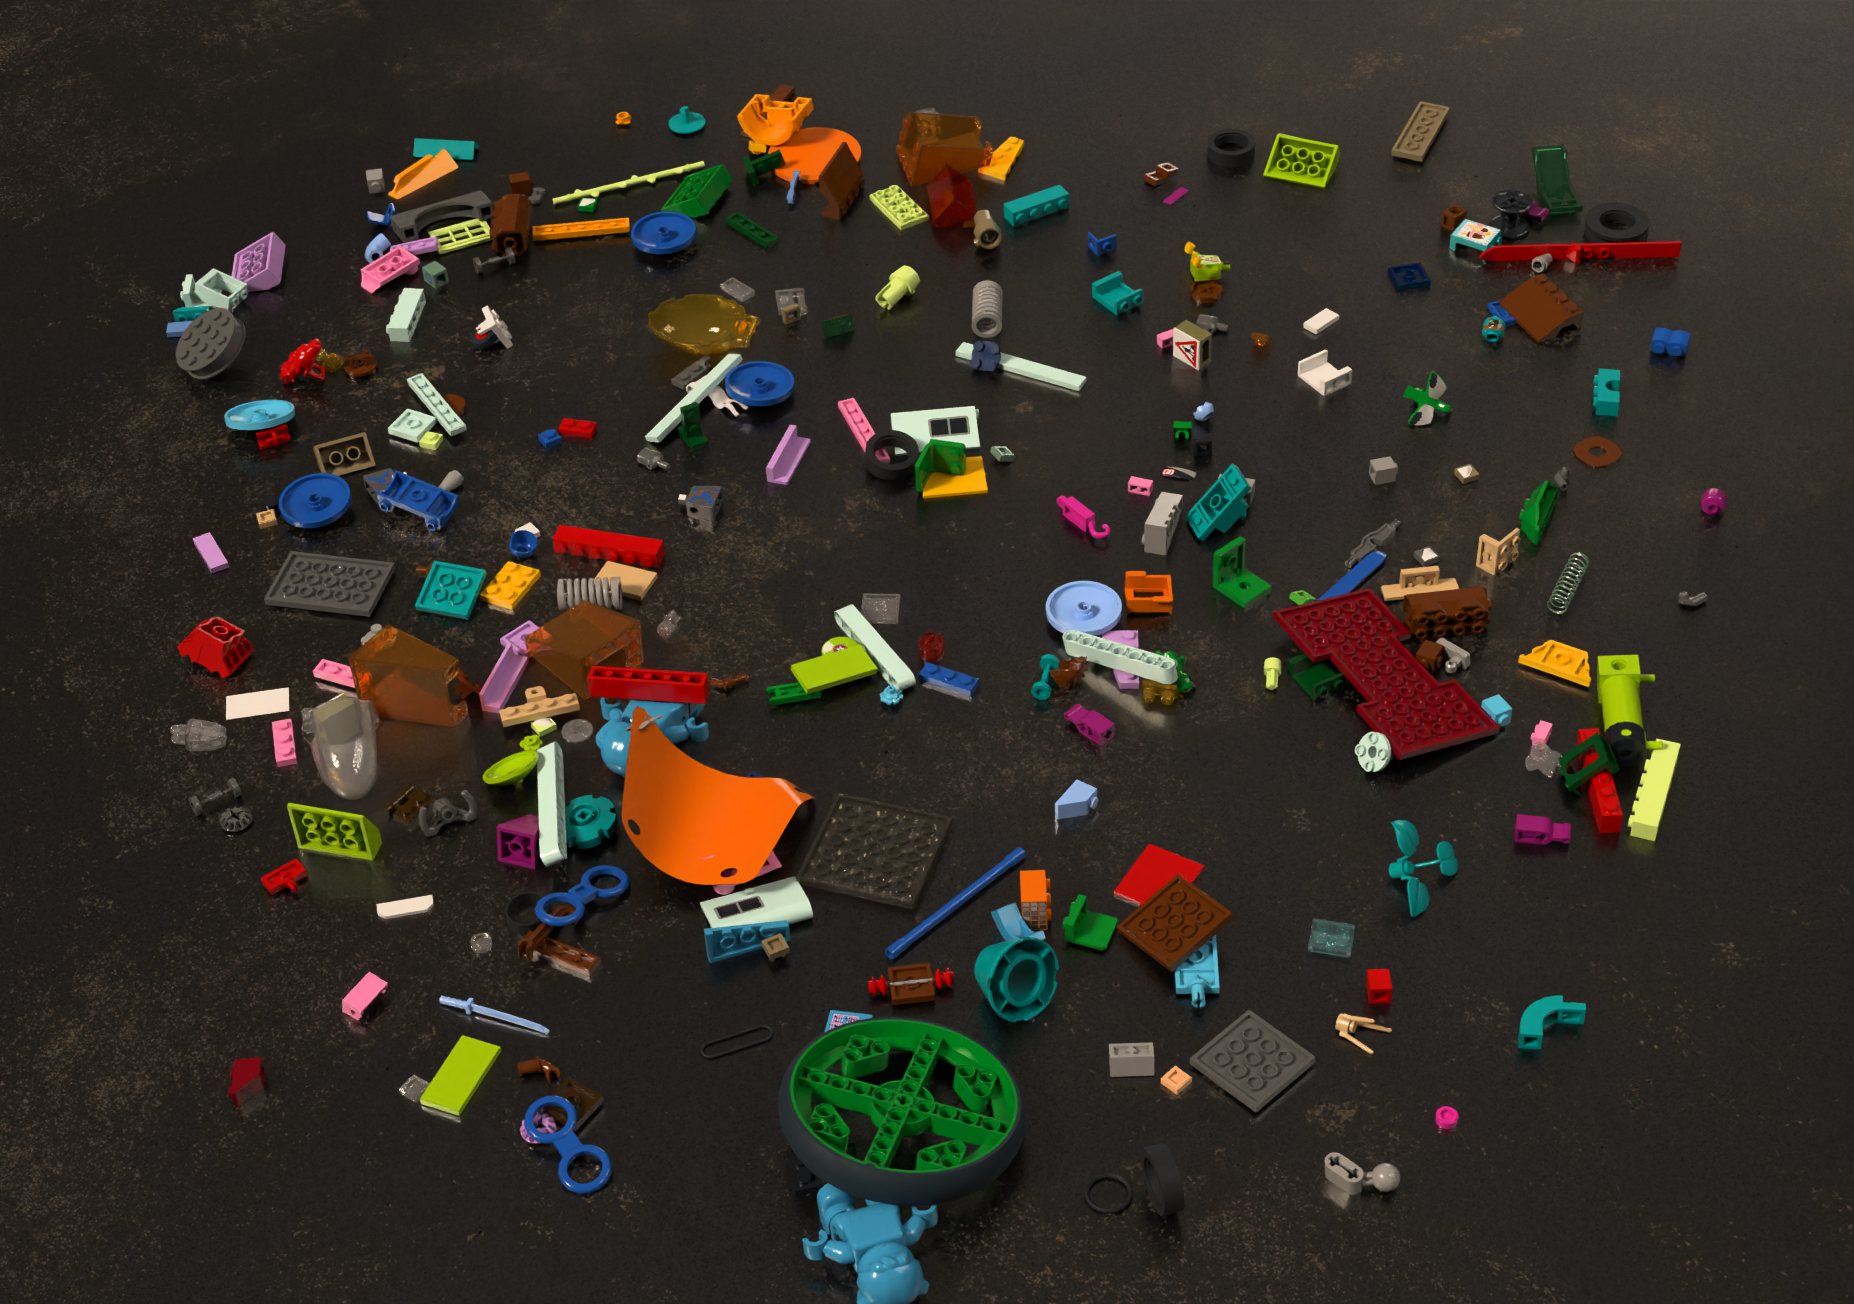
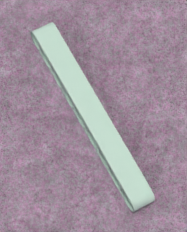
M556 741L537 749L539 755L537 762L540 857L546 867L567 858L563 752Z

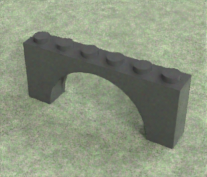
M480 190L392 215L390 218L394 232L403 243L419 239L418 233L420 230L438 220L451 217H472L483 221L493 218L492 211L494 209L491 200Z

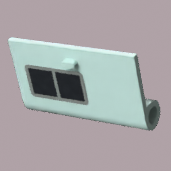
M975 406L891 413L892 430L910 435L918 444L919 454H921L930 439L963 443L966 449L980 448L977 427L979 409H975ZM894 446L895 456L908 455L903 449Z
M795 876L700 902V906L711 928L787 920L788 925L813 918L811 904Z

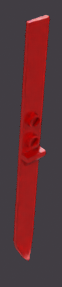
M1681 241L1501 245L1490 247L1481 253L1479 258L1489 261H1528L1549 253L1552 255L1553 260H1572L1574 263H1579L1580 259L1679 257Z

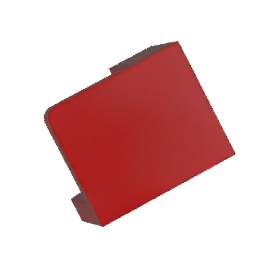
M1389 969L1367 970L1366 988L1369 1004L1391 1003L1392 984Z

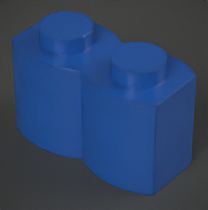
M1656 328L1651 342V351L1658 354L1668 353L1672 356L1684 357L1689 346L1690 333L1681 330L1672 331L1667 328Z

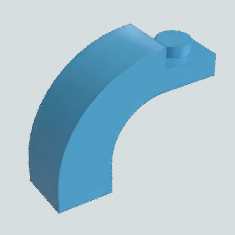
M1016 902L991 912L995 924L1005 941L1024 937H1034L1040 940L1046 938L1043 930L1033 932L1029 929L1019 912Z

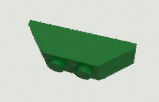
M1544 481L1532 492L1530 499L1525 501V510H1521L1519 520L1522 521V531L1536 545L1539 543L1558 497L1559 486L1549 481Z

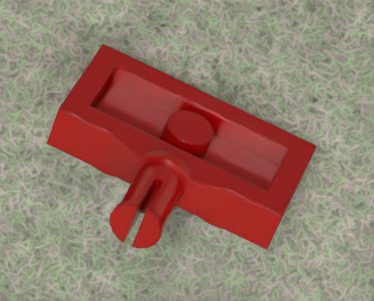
M294 859L263 876L261 882L272 895L286 887H289L293 893H297L300 891V886L296 882L307 876L308 873L306 868L297 859Z

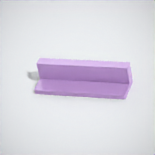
M789 425L766 467L767 482L788 485L811 443L810 439L797 436L796 425Z
M507 644L479 693L482 711L500 714L499 710H502L529 663L528 657L514 654L512 644Z

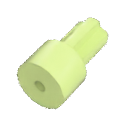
M1274 657L1267 658L1264 661L1266 688L1269 690L1277 689L1278 677L1281 675L1282 662Z

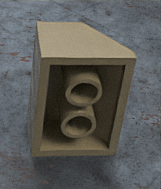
M366 432L313 447L321 473L341 476L376 466Z

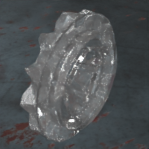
M583 719L571 720L562 728L563 739H566L568 743L572 741L575 744L579 741L584 743V740L590 739V736L593 734L592 724Z

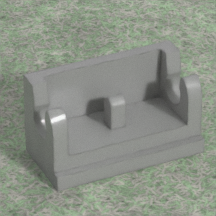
M1153 1043L1109 1044L1110 1077L1154 1076Z

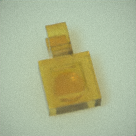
M321 348L318 353L319 356L316 358L317 361L321 362L322 366L332 372L343 366L345 362L343 357L333 352L328 355L323 348Z

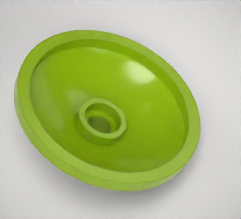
M526 750L510 755L487 769L483 774V780L489 785L496 786L520 784L523 782V778L529 775L537 764L539 755L535 750Z

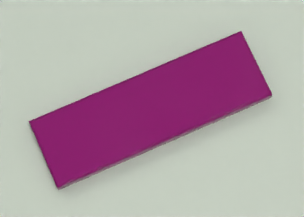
M1180 187L1163 202L1172 205L1189 190Z

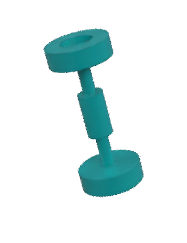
M1046 654L1041 657L1040 667L1044 671L1040 682L1034 683L1031 690L1032 695L1036 699L1046 700L1050 697L1052 690L1047 684L1050 671L1057 669L1060 664L1059 659L1054 655Z

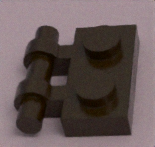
M410 784L407 788L404 787L400 790L397 797L391 798L383 808V811L387 815L393 811L394 820L410 827L419 819L420 807L425 806L428 811L434 805L435 798L421 790L415 795L412 794L416 788Z

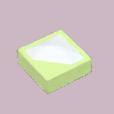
M551 717L530 721L531 727L539 737L557 729V725Z

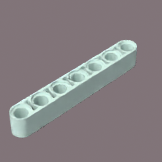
M853 604L834 612L837 624L849 638L855 640L858 645H862L879 673L890 685L901 691L916 685L912 671Z
M1069 630L1063 634L1065 650L1070 656L1077 658L1087 656V661L1163 684H1172L1178 679L1175 661L1171 658L1076 630Z

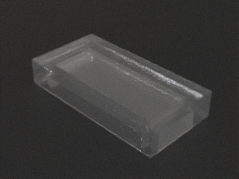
M733 277L720 284L723 291L742 302L755 295L754 289Z

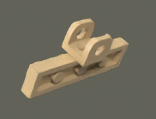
M537 686L526 689V704L507 707L499 710L503 727L577 711L580 710L576 693L547 698L544 688Z

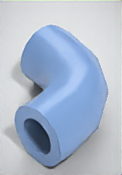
M382 233L377 235L366 248L365 258L369 263L382 257L383 252L391 246L389 240Z

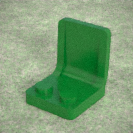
M930 439L915 464L916 491L922 492L927 480L934 472L964 475L966 471L965 444Z

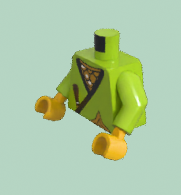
M1190 241L1185 245V252L1191 254L1190 272L1195 282L1221 279V272H1230V262H1221L1216 255H1201L1198 251H1194L1196 246Z

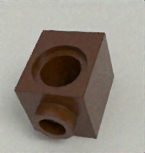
M1456 204L1452 205L1442 212L1441 226L1454 232L1462 221L1467 219L1468 210Z

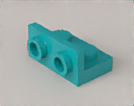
M210 306L181 307L173 310L175 322L194 321L201 314L211 310Z

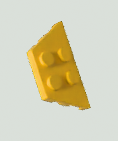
M1549 640L1542 646L1533 648L1532 653L1526 656L1524 654L1519 656L1518 663L1590 687L1591 677L1589 676L1590 668L1588 652Z

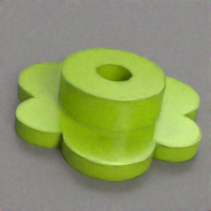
M538 735L526 736L520 742V747L524 748L525 751H537L543 742Z

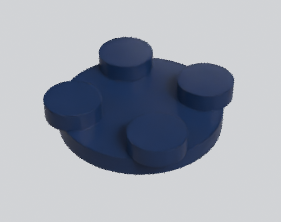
M990 341L974 342L970 365L982 371L996 370L1001 360L999 345Z

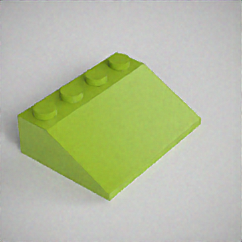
M1277 134L1263 176L1325 189L1340 157L1339 146Z
M293 803L287 804L298 848L373 861L382 845L379 829L364 815Z

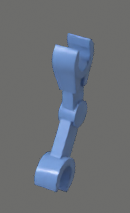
M793 171V179L790 182L791 187L787 194V200L790 204L795 203L794 190L797 181L801 180V177H799L801 171Z

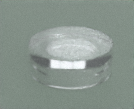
M487 933L474 935L471 938L472 950L476 953L488 952L492 948L491 936Z

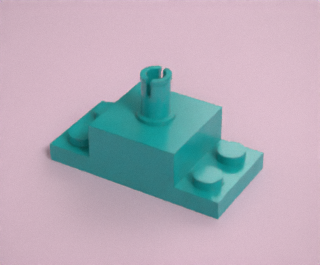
M1233 463L1185 515L1196 536L1202 541L1215 528L1226 533L1237 519L1242 521L1244 520L1242 517H1246V510L1249 506L1243 497L1251 489V486L1239 468Z

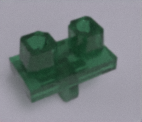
M851 313L822 320L825 337L854 331Z

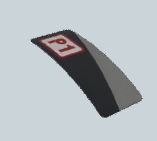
M1163 467L1160 476H1174L1193 481L1196 472L1178 467Z

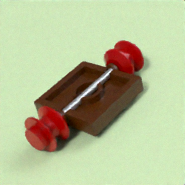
M930 963L887 967L889 981L886 983L883 975H881L880 980H875L872 976V981H868L869 994H873L875 998L877 993H882L884 997L888 987V990L891 992L892 1006L935 1001L933 986L935 982L940 990L943 985H947L951 989V984H955L953 971L949 972L948 967L946 972L942 973L937 969L934 978L931 973Z

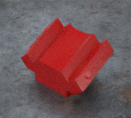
M218 616L202 621L177 646L181 657L189 655L192 663L196 662L203 665L211 673L218 671L221 678L230 676L254 651L251 642L244 638V630Z

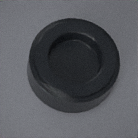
M278 495L265 497L263 499L264 508L266 510H278L280 497Z

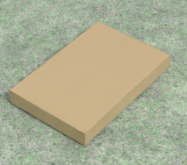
M607 561L595 577L594 582L597 577H600L601 581H603L604 577H607L609 579L610 591V578L620 577L622 596L642 601L658 576L656 572Z

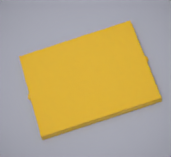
M982 456L966 458V471L964 475L941 472L932 473L922 490L923 499L988 493Z

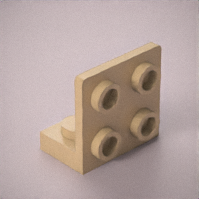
M1514 529L1500 542L1486 534L1479 537L1476 566L1492 575H1496L1499 571L1504 570L1510 562L1515 561L1518 557L1520 529Z

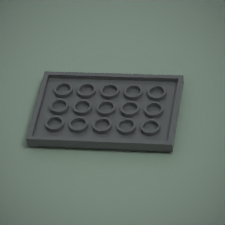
M290 551L264 598L265 605L370 617L395 570V564L393 562Z

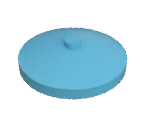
M284 400L253 401L228 410L224 415L225 424L237 430L267 429L291 420L295 416V408L292 403Z

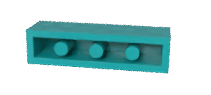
M1059 184L1004 203V218L1014 227L1069 208V193Z

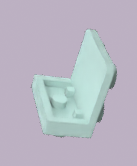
M193 274L186 275L185 281L182 283L183 291L180 293L185 307L210 306L211 309L217 308L194 297L195 281ZM217 286L212 289L222 294L223 289Z

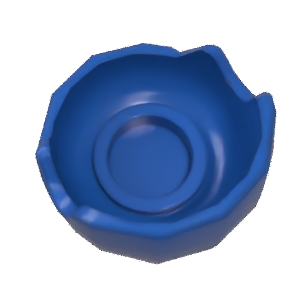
M519 530L511 535L509 550L514 556L529 558L535 553L537 538L532 532Z

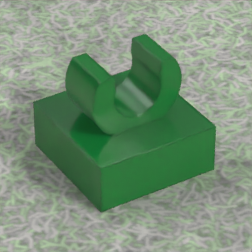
M1174 421L1173 430L1176 441L1179 440V435L1181 434L1185 435L1186 441L1189 440V435L1192 433V422Z

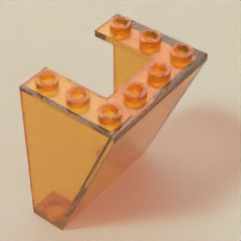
M907 112L906 117L903 118V129L899 134L900 142L896 146V154L899 156L903 171H905L911 186L921 185L990 165L994 150L990 142H987L986 147L983 148L979 141L982 127L979 117Z
M586 600L578 603L525 637L527 652L584 700L590 697L588 676L592 666H597L599 662L621 649L625 650L627 668L638 667L644 662L641 622Z
M389 624L348 657L361 714L454 728L469 716L465 700H462L457 706L451 704L447 686L450 681L460 674L458 659ZM453 666L452 673L448 675L450 668Z

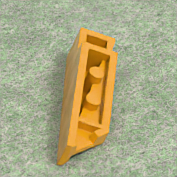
M445 149L441 150L434 158L428 154L395 176V187L388 195L395 199H400L456 170L458 165Z

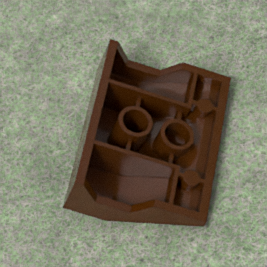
M842 142L819 175L820 193L828 198V205L823 211L822 217L840 220L865 184L863 171L846 142Z
M1544 273L1529 278L1499 301V305L1508 311L1509 315L1514 317L1516 322L1537 343L1556 337L1563 327L1573 324L1577 329L1581 328L1584 312Z

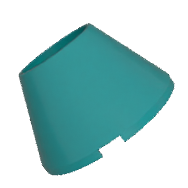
M1024 937L987 946L976 960L974 975L991 1007L1001 1018L1010 1022L1028 1021L1040 1014L1051 1001L1058 983L1055 979L1056 970H1059L1056 954L1049 944L1038 938Z

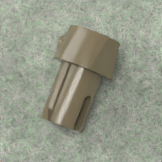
M988 210L978 211L974 215V235L976 238L973 241L979 248L982 246L986 249H993L1001 242V229L994 222L992 214L990 215Z

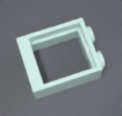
M214 268L195 283L194 297L217 308H225L229 311L235 308L242 300H245L248 295L247 283ZM217 286L232 294L227 297L212 289Z

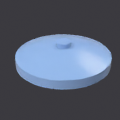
M1075 581L1064 584L1055 589L1046 601V617L1049 623L1061 633L1076 630L1093 636L1101 635L1114 628L1122 614V603L1118 594L1110 587L1093 581Z

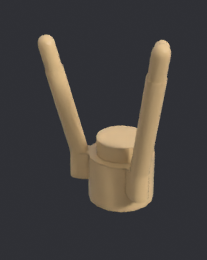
M1345 1013L1339 1014L1335 1029L1340 1031L1339 1036L1348 1039L1369 1054H1373V1050L1349 1035L1350 1032L1354 1033L1357 1026L1392 1032L1391 1028L1371 1024L1375 1022L1374 1019L1351 1016Z

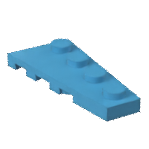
M784 920L704 929L708 960L712 963L763 948L762 940L780 933L785 941H789L791 939L788 922Z

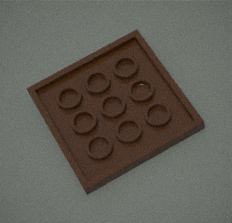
M1177 874L1121 922L1117 929L1128 940L1173 972L1234 919V916L1227 908Z

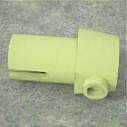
M902 266L890 275V282L876 295L875 300L884 309L887 307L890 310L904 295L910 296L915 292V288L920 283L918 274L911 267Z

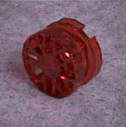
M926 632L924 636H920L918 638L920 657L928 661L942 658L945 654L943 635Z

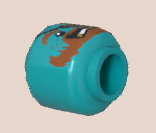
M1497 316L1485 319L1482 328L1483 337L1489 342L1501 340L1504 337L1506 328L1504 320Z

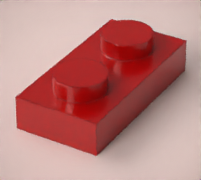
M564 418L558 428V432L561 435L592 438L597 430V422Z

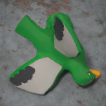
M1432 371L1430 373L1426 390L1423 388L1414 389L1410 385L1407 386L1403 397L1412 399L1418 404V408L1408 421L1409 425L1425 426L1431 424L1435 409L1445 413L1452 411L1450 405L1440 400L1441 396L1446 392L1447 385L1436 372Z

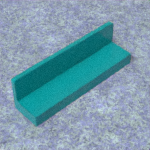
M415 138L413 156L423 158L429 154L434 158L441 150L445 149L453 159L473 160L474 150H478L479 144L475 141Z

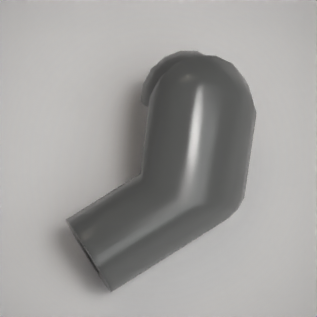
M1563 467L1554 477L1555 482L1562 491L1567 490L1569 487L1566 480L1569 478L1571 470L1568 467Z
M1681 592L1678 595L1680 598L1679 602L1687 606L1696 607L1708 600L1704 592L1694 597H1689L1688 592Z

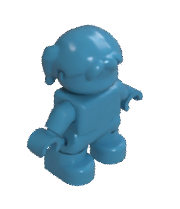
M604 697L600 699L602 717L609 721L596 734V744L601 750V756L605 765L615 774L621 775L624 778L626 776L631 730L626 732L625 729L632 725L635 707L643 708L651 718L662 714L661 718L654 720L655 724L674 745L688 738L693 742H701L709 736L708 723H702L697 726L695 724V719L704 709L705 704L630 699L629 704L623 711L621 699H618L616 704H608L607 699Z
M829 1183L825 1184L817 1193L819 1217L825 1231L820 1230V1240L817 1242H811L807 1238L802 1239L804 1255L814 1261L827 1257L839 1264L852 1263L855 1271L858 1273L857 1286L859 1290L857 1292V1304H910L917 1296L925 1295L928 1292L929 1282L923 1278L919 1261L914 1258L907 1247L919 1241L924 1229L931 1228L937 1224V1204L930 1205V1208L924 1211L918 1210V1206H912L913 1216L902 1225V1205L885 1204L864 1199L868 1206L856 1209L853 1195ZM827 1234H829V1235L831 1234V1238H832V1239L829 1240V1241H828Z

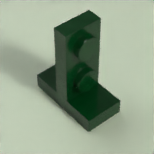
M780 149L753 161H750L748 155L742 157L754 186L760 184L758 176L786 165Z
M694 402L680 407L682 426L678 427L679 435L693 452L708 447L709 441L702 433L698 403Z

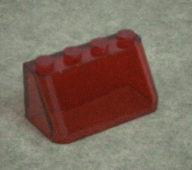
M946 164L926 186L933 223L938 228H945L971 219L978 212L971 181Z

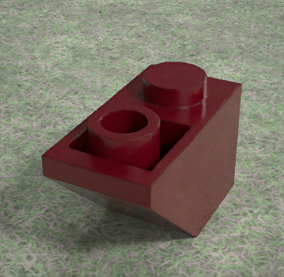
M261 1057L235 1059L234 1068L230 1070L232 1086L228 1087L229 1099H233L235 1108L241 1107L264 1088L265 1068Z

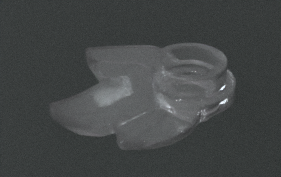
M1538 742L1532 745L1530 755L1526 757L1525 765L1528 771L1538 768L1544 775L1551 778L1556 770V766L1561 767L1558 758L1562 755L1557 751L1550 750L1548 745Z

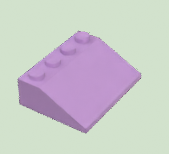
M274 232L266 235L235 254L231 277L247 283L248 292L268 290L278 286L281 282L286 245Z

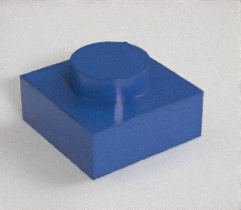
M555 429L538 434L539 441L546 449L562 443L561 437Z

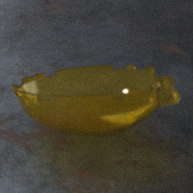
M714 294L685 295L683 299L677 300L674 297L658 304L659 307L654 312L648 313V327L662 342L673 350L698 357L720 356L734 351L737 347L748 348L751 336L756 326L761 322L759 317L747 315L744 307L738 305L733 299H724L723 296Z

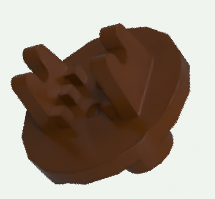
M365 350L364 354L353 356L348 354V359L344 362V371L351 379L374 375L378 362L374 356L368 353V350Z
M461 669L458 672L455 670L452 672L460 680L455 689V694L462 691L461 699L466 698L472 691L479 695L483 688L476 681L473 684L468 681L469 676Z

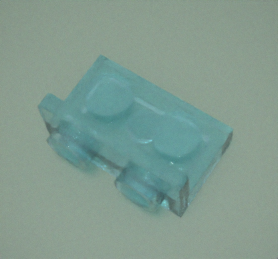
M1314 918L1308 951L1350 958L1354 942L1355 925Z

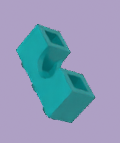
M1599 368L1598 375H1594L1593 407L1596 408V415H1618L1620 370Z

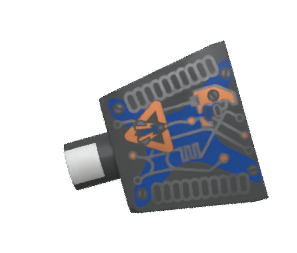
M391 468L363 476L365 489L377 504V493L383 491L393 477L394 471Z
M693 486L689 495H679L678 504L686 506L688 516L714 522L723 502L722 486Z

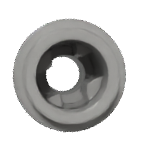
M1546 253L1535 257L1532 260V269L1538 273L1546 271L1553 260L1552 255Z
M450 471L439 488L451 492L462 485L464 478L458 471Z

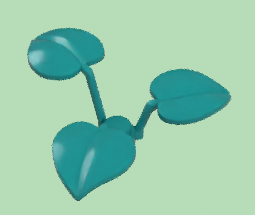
M1397 820L1391 823L1395 829L1400 850L1405 856L1397 859V862L1390 863L1388 869L1391 878L1408 880L1407 891L1411 917H1415L1427 909L1429 894L1425 884L1419 883L1418 878L1410 877L1414 869L1440 863L1442 874L1452 876L1457 872L1458 861L1452 845L1447 841H1443L1438 844L1436 849L1438 860L1413 865L1411 861L1406 859L1416 853L1415 847L1419 845L1417 829L1406 820Z

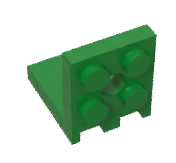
M1239 536L1214 553L1213 588L1243 608H1247L1270 593L1272 586L1245 568L1246 539Z

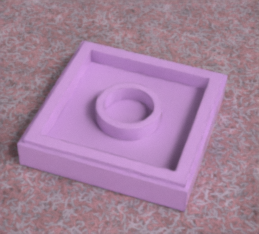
M530 620L500 638L503 646L506 647L508 643L512 644L515 655L528 658L554 643L552 636Z

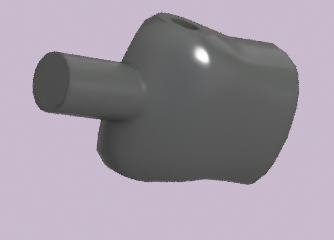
M1200 314L1196 322L1198 327L1209 333H1214L1216 330L1227 332L1229 325L1220 324L1219 319L1211 315Z
M645 447L637 455V462L643 464L648 469L653 470L656 467H661L669 470L670 464L663 461V454Z

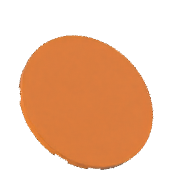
M813 127L794 132L790 139L781 145L770 146L768 154L779 149L786 165L772 170L778 177L791 182L793 171H801L799 175L801 180L798 182L806 185H815V182H819L820 173L842 142L847 143L857 163L861 161V147L858 141L848 133L832 128Z

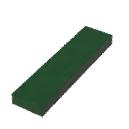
M739 212L725 218L728 225L766 249L779 243V237Z

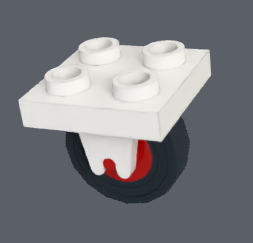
M488 306L482 308L486 320L472 331L470 336L471 343L480 350L486 349L498 341H501L507 349L513 346L510 340L512 336L507 330L506 323L498 319L499 315L494 309L491 310Z

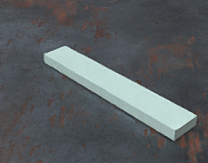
M423 373L407 379L408 385L450 436L467 430L464 422Z

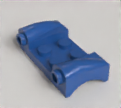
M397 470L394 472L389 485L383 491L377 493L378 504L381 510L392 512L397 506L424 517L425 524L431 531H440L459 506L458 495Z

